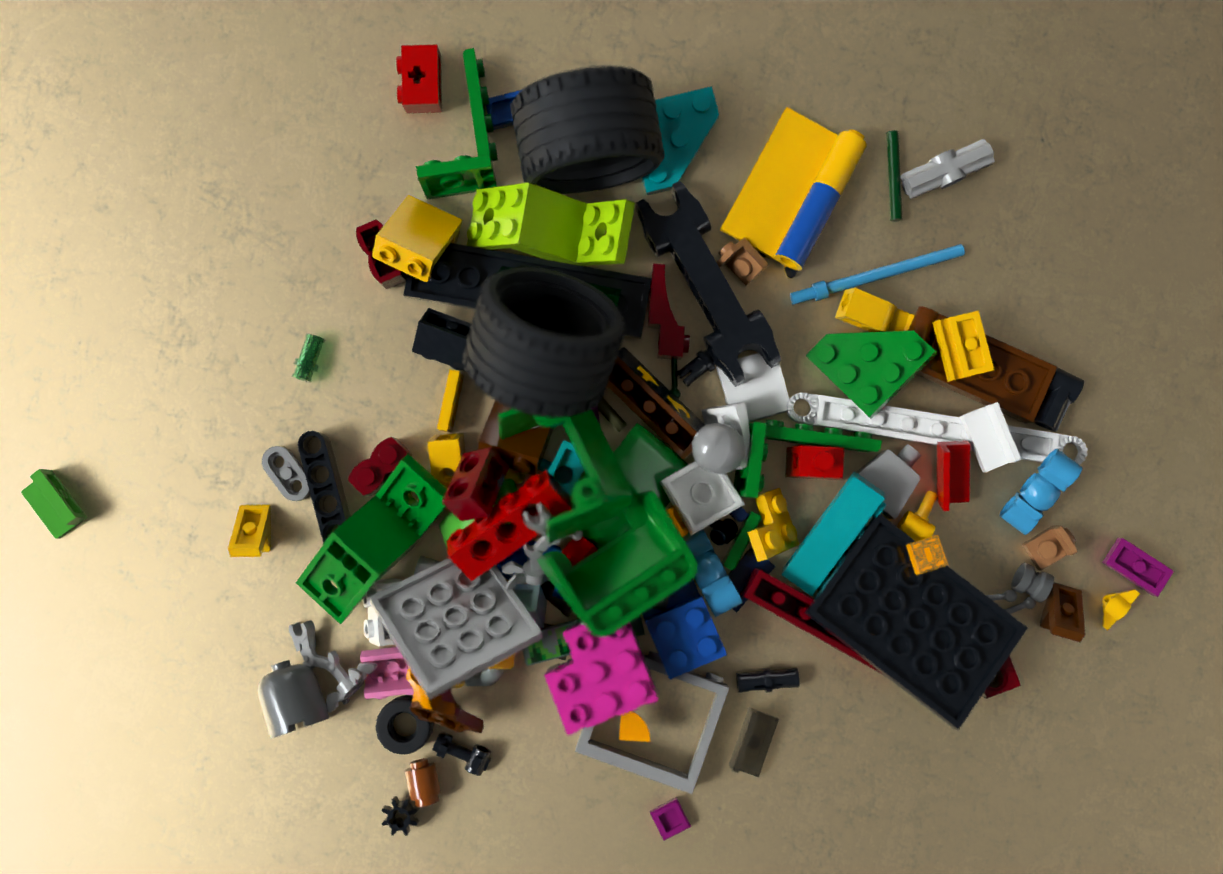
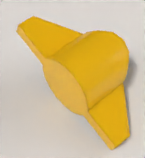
M1132 589L1121 593L1105 595L1102 599V626L1109 630L1117 620L1123 618L1140 593Z

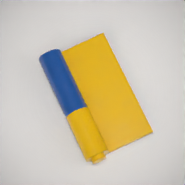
M786 107L720 230L739 241L745 237L757 251L788 268L802 270L867 147L864 135L853 129L842 131L837 135Z

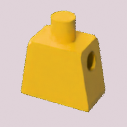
M464 432L434 435L427 441L431 475L447 489L453 476L447 475L445 468H450L455 473L463 453H466Z

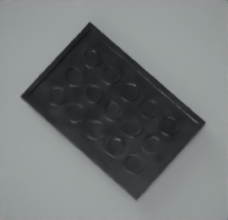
M880 514L878 517L871 519L862 535L853 544L804 613L949 726L959 730L1028 627L948 566L916 575L906 548L907 544L916 541Z

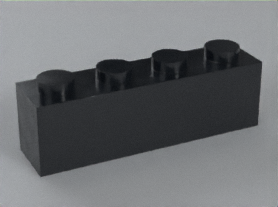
M428 308L418 322L412 352L422 355L426 359L449 365L455 370L467 372L463 363V354L471 323Z

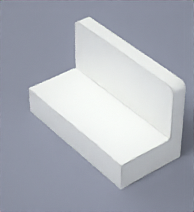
M998 402L960 416L982 472H988L1005 464L1021 460Z

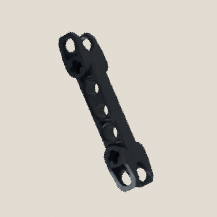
M681 181L672 184L673 188L671 190L673 199L678 207L675 213L668 216L659 215L654 212L645 199L636 202V211L642 224L644 237L655 256L660 257L667 252L671 253L714 332L703 337L705 346L716 366L723 371L730 382L736 387L745 380L744 373L738 362V355L747 350L756 351L771 368L780 364L781 357L774 340L773 331L761 311L757 309L746 315L701 236L711 231L710 221L700 202L688 191Z

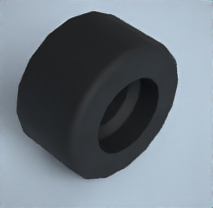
M405 695L393 699L382 708L377 716L375 729L378 740L384 748L392 753L402 755L414 753L425 745L433 733V722L422 721L410 711L413 696ZM408 713L415 718L417 727L411 736L405 737L396 733L393 723L397 715Z

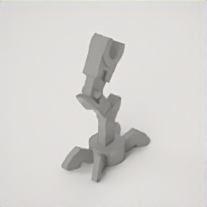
M542 503L537 504L539 515L531 516L528 512L523 513L526 526L539 533L542 537L532 546L524 544L525 554L530 557V560L525 562L523 566L514 561L502 566V571L505 574L512 575L515 572L506 584L507 591L515 588L517 584L527 583L532 586H538L549 580L536 559L541 557L552 544H558L561 539L550 544L546 539L547 520L554 517Z
M312 620L302 624L296 622L289 625V633L293 639L296 651H300L305 661L302 664L307 665L311 669L315 667L327 669L339 682L336 687L337 692L327 695L326 706L328 711H334L339 706L338 702L340 701L343 704L349 703V697L363 685L367 674H371L377 668V664L371 662L360 663L357 669L349 668L348 675L341 667L339 656L335 650L329 652L328 657L316 653L315 626Z

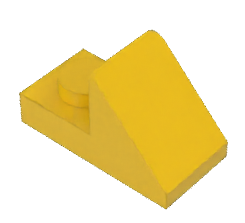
M240 505L228 545L230 557H261L262 552H269L271 549L270 505Z

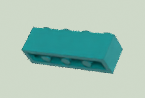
M854 471L784 565L781 575L811 596L817 589L821 590L830 578V571L835 565L838 566L848 553L847 548L853 541L856 542L865 531V524L871 516L874 518L878 517L885 508L886 503L883 502L885 492Z

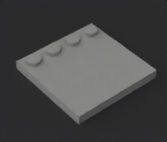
M447 558L369 597L371 606L428 699L441 694L543 639L542 631L513 589L507 591L506 584L508 582L496 565L471 581Z

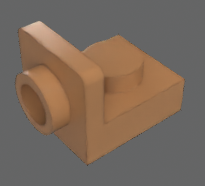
M745 237L736 244L732 241L727 243L718 252L721 258L716 262L719 268L727 264L745 286L769 265Z
M1051 526L1022 544L1035 567L1040 571L1066 555H1074L1078 552L1074 546L1076 544L1075 537L1067 528L1062 526Z

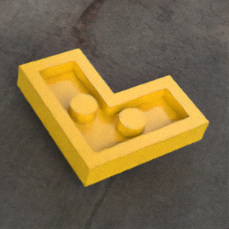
M773 489L758 495L755 501L764 526L747 532L757 562L769 559L800 545L797 538V530L792 524L787 509V502L782 495L781 489Z

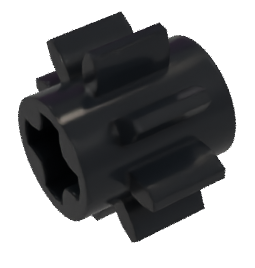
M394 796L392 798L393 807L384 806L382 812L388 815L381 824L382 826L389 825L392 829V836L401 830L407 836L410 832L409 824L417 826L420 821L414 817V814L420 807H413L409 803L410 796L405 801H399L398 797ZM397 811H399L400 814L406 813L407 817L404 821L401 817H395Z

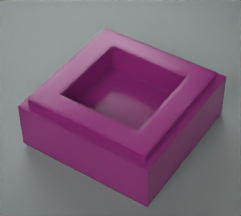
M677 797L650 810V814L664 841L691 827Z

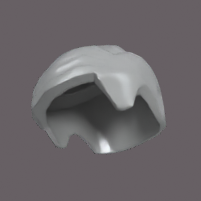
M707 424L695 434L692 441V454L695 461L704 470L712 473H729L738 468L745 458L746 449L742 436L735 428L726 424Z

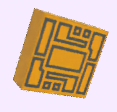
M938 535L906 545L916 575L948 565Z

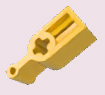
M851 288L844 291L835 318L867 332L908 331L915 315L898 309L896 305L858 288Z

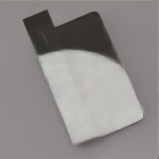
M750 707L748 708L729 762L731 771L736 773L742 771L759 777L779 721L778 717Z

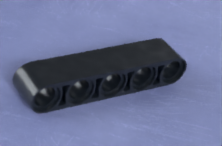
M307 431L299 438L298 450L324 544L332 533L334 526L341 525L350 517V512L330 439L325 434ZM318 437L321 441V448L318 452L312 454L308 444L311 439ZM325 466L329 471V477L325 482L320 483L316 478V473L320 467ZM330 495L337 501L336 509L332 512H328L324 507V501Z

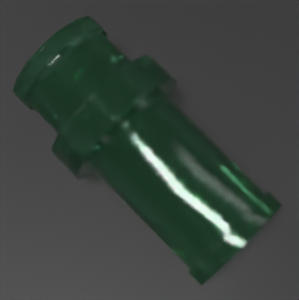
M307 333L300 356L295 358L294 365L296 368L292 377L311 383L313 372H317L319 367L316 363L325 339L316 335L312 337L311 334Z

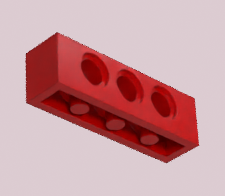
M547 469L539 475L530 477L520 489L505 495L499 504L492 508L490 516L474 519L465 528L453 532L447 540L448 558L471 581L475 580L539 535V533L526 526L523 513L528 512L531 516L539 515L537 506L529 508L527 507L528 505L542 503L553 517H557L573 510L569 494ZM505 522H512L510 525H502ZM480 540H487L486 542L478 543Z

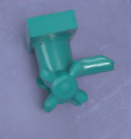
M563 440L553 462L543 458L539 470L542 472L547 469L570 497L572 496L574 485L579 481L584 472L572 444Z

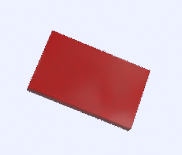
M968 441L937 442V501L943 511H950V503L970 502V443Z

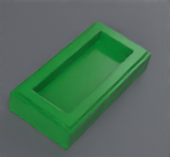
M748 511L749 516L744 519L736 534L737 536L732 541L721 562L724 567L732 571L735 570L750 541L747 532L756 529L761 520V516L752 511Z

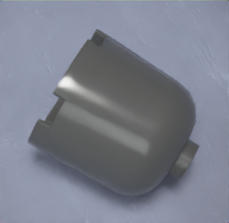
M289 660L271 666L273 672L265 675L259 682L257 688L258 697L271 739L296 730V723L303 721L306 727L329 719V711L316 675L307 665H291Z

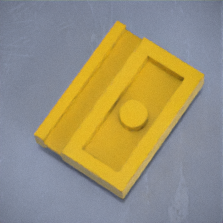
M979 310L932 322L948 382L994 370Z

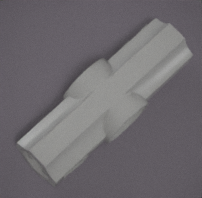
M982 139L957 151L951 149L929 160V163L918 166L900 176L904 192L910 199H913L938 187L941 189L949 187L963 180L966 175L995 162L993 149L990 143Z

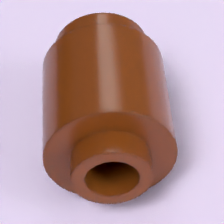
M428 758L410 762V768L405 770L410 799L414 800L415 807H424L439 802L438 794L441 793L435 763H429Z

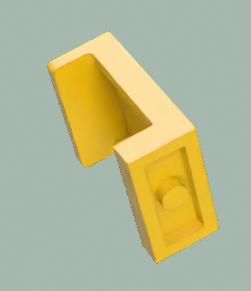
M407 195L377 233L372 257L417 279L428 282L435 263L450 243H457L463 220L413 196Z

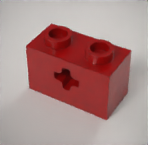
M401 45V56L396 58L398 75L402 74V85H397L398 104L403 105L407 114L442 113L441 53L438 45ZM422 75L423 78L420 79V83L415 84L414 81H417L418 76Z

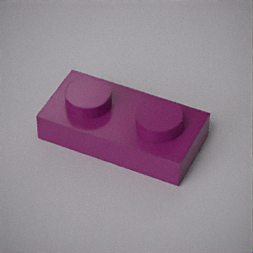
M1117 538L1102 562L1156 597L1160 595L1174 572L1124 538Z

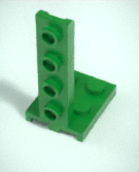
M474 48L466 49L463 52L478 157L463 155L456 157L452 161L441 162L439 160H431L425 162L424 165L416 166L417 177L427 200L473 193L477 189L497 187L493 161L498 160L495 142L490 143L488 134L493 133L494 129L491 114L485 115L484 105L490 104L487 86L481 87L480 81L481 77H485L483 59L476 58Z
M766 420L765 423H749L750 446L747 466L743 469H735L734 486L741 498H758V492L763 491L765 478L764 474H761L762 461L765 462L768 455V444L764 443L765 439L813 446L841 447L844 450L865 453L879 451L882 440L872 439V433L854 432V436L843 435V430L837 428H825L824 432L813 431V425L795 424V428L784 427L783 421Z

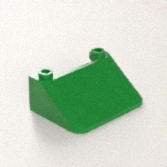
M653 490L640 492L632 497L631 506L624 513L626 520L631 526L630 529L575 565H572L568 557L559 551L547 552L536 559L565 601L588 631L595 636L606 637L611 635L691 581L697 573L696 559Z

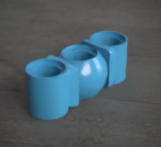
M1054 449L1037 468L1039 473H1034L1026 480L1021 487L1020 493L1016 492L1015 496L1005 504L999 514L1002 519L1024 535L1031 532L1044 516L1042 511L1049 510L1060 497L1061 491L1065 492L1082 472V467L1058 449Z
M702 529L692 536L688 533L682 537L696 559L698 567L694 579L701 589L713 615L717 617L742 604L743 602L735 586L727 575L719 557L714 552V548L704 530Z

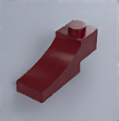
M653 263L648 328L659 329L657 358L681 360L683 353L689 352L690 335H684L685 326L678 325L670 308L665 283V264Z

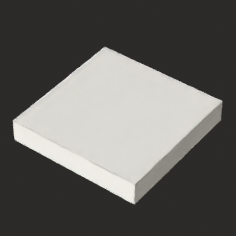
M696 461L660 481L662 488L691 536L745 504L727 473L716 474L706 471Z

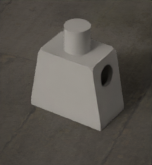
M909 444L898 455L889 449L883 450L856 472L885 492L883 502L886 503V506L881 513L888 519H896L921 478L911 469L921 455Z

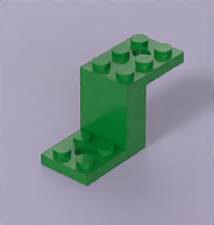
M406 455L377 494L330 534L296 581V584L338 623L342 624L372 586L415 547L446 508L442 500L447 488L411 455ZM411 491L417 494L419 501L413 498ZM331 581H333L336 584L337 588L333 586Z

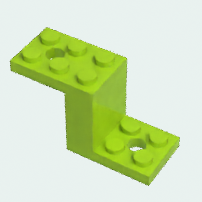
M529 182L477 189L472 202L471 224L467 230V246L488 250L511 248L545 260L579 266L625 264L635 202L623 199L585 203L541 186L530 184Z

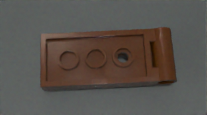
M919 306L908 331L914 330L937 354L917 375L985 406L998 402L1003 414L1025 424L1034 422L1057 366L985 334L994 370L948 382L932 323L948 317L930 308Z

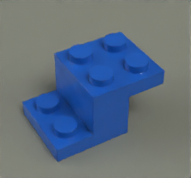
M693 579L668 596V604L664 611L649 608L642 613L669 679H673L727 655L704 599L699 594Z

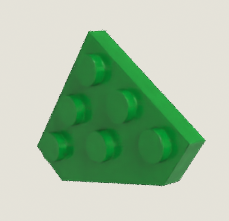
M913 330L826 334L805 356L872 419L937 352Z

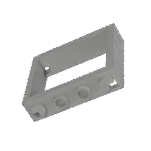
M649 651L648 655L644 654L649 669L667 675L658 653ZM695 669L675 677L716 693L688 774L590 739L594 726L582 728L575 752L692 794L729 691V686L723 683V677L711 672H707L706 676L695 673Z

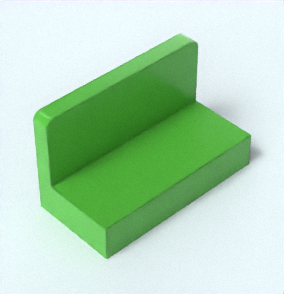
M37 470L30 476L33 482L21 492L56 539L63 537L87 518L52 470Z

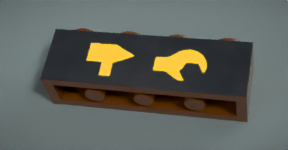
M625 347L621 348L615 360L607 387L684 460L692 452V441L695 434L705 424Z

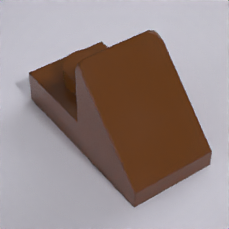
M1054 582L1046 598L1040 627L1050 630V634L1080 643L1086 635L1082 590Z

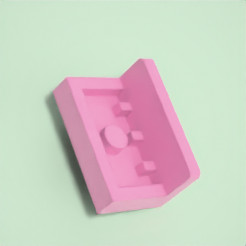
M397 647L361 651V663L371 662L377 664V668L366 676L365 699H384L388 696L403 694L413 695L414 691L406 679L409 666Z

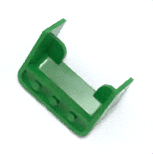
M515 409L498 414L501 440L539 425L552 428L562 424L587 475L586 478L579 480L572 489V501L576 509L547 520L546 539L549 544L621 515L630 508L632 491L592 409L569 417L536 416Z

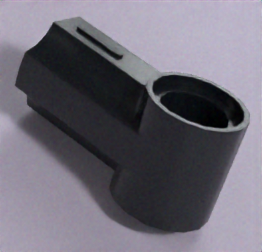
M1057 367L1034 423L1044 429L1053 432L1057 431L1069 405L1074 403L1080 395L1084 386V380Z

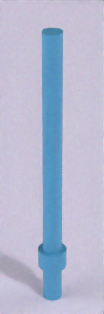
M959 244L825 283L823 280L813 283L810 288L790 293V300L793 305L812 299L819 301L829 298V294L964 256L965 250L963 245Z

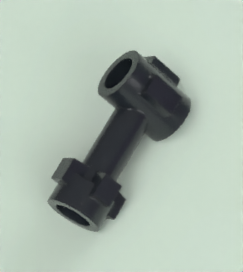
M727 518L723 521L719 519L709 525L713 529L710 532V538L716 545L728 544L737 536L738 526L732 519Z
M439 733L432 751L437 752V756L444 758L447 753L467 762L465 770L473 775L480 776L483 771H486L491 760L489 757L491 751L488 748L476 744L470 750L452 742L453 735Z

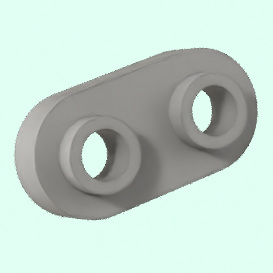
M274 446L266 450L262 457V467L281 494L291 501L306 499L310 495L305 472L292 452L280 446ZM282 456L284 458V465L279 468L276 466L275 460ZM297 480L302 483V489L298 492L293 489V484Z

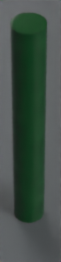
M893 130L886 132L890 221L896 222L902 220L899 135L898 131Z

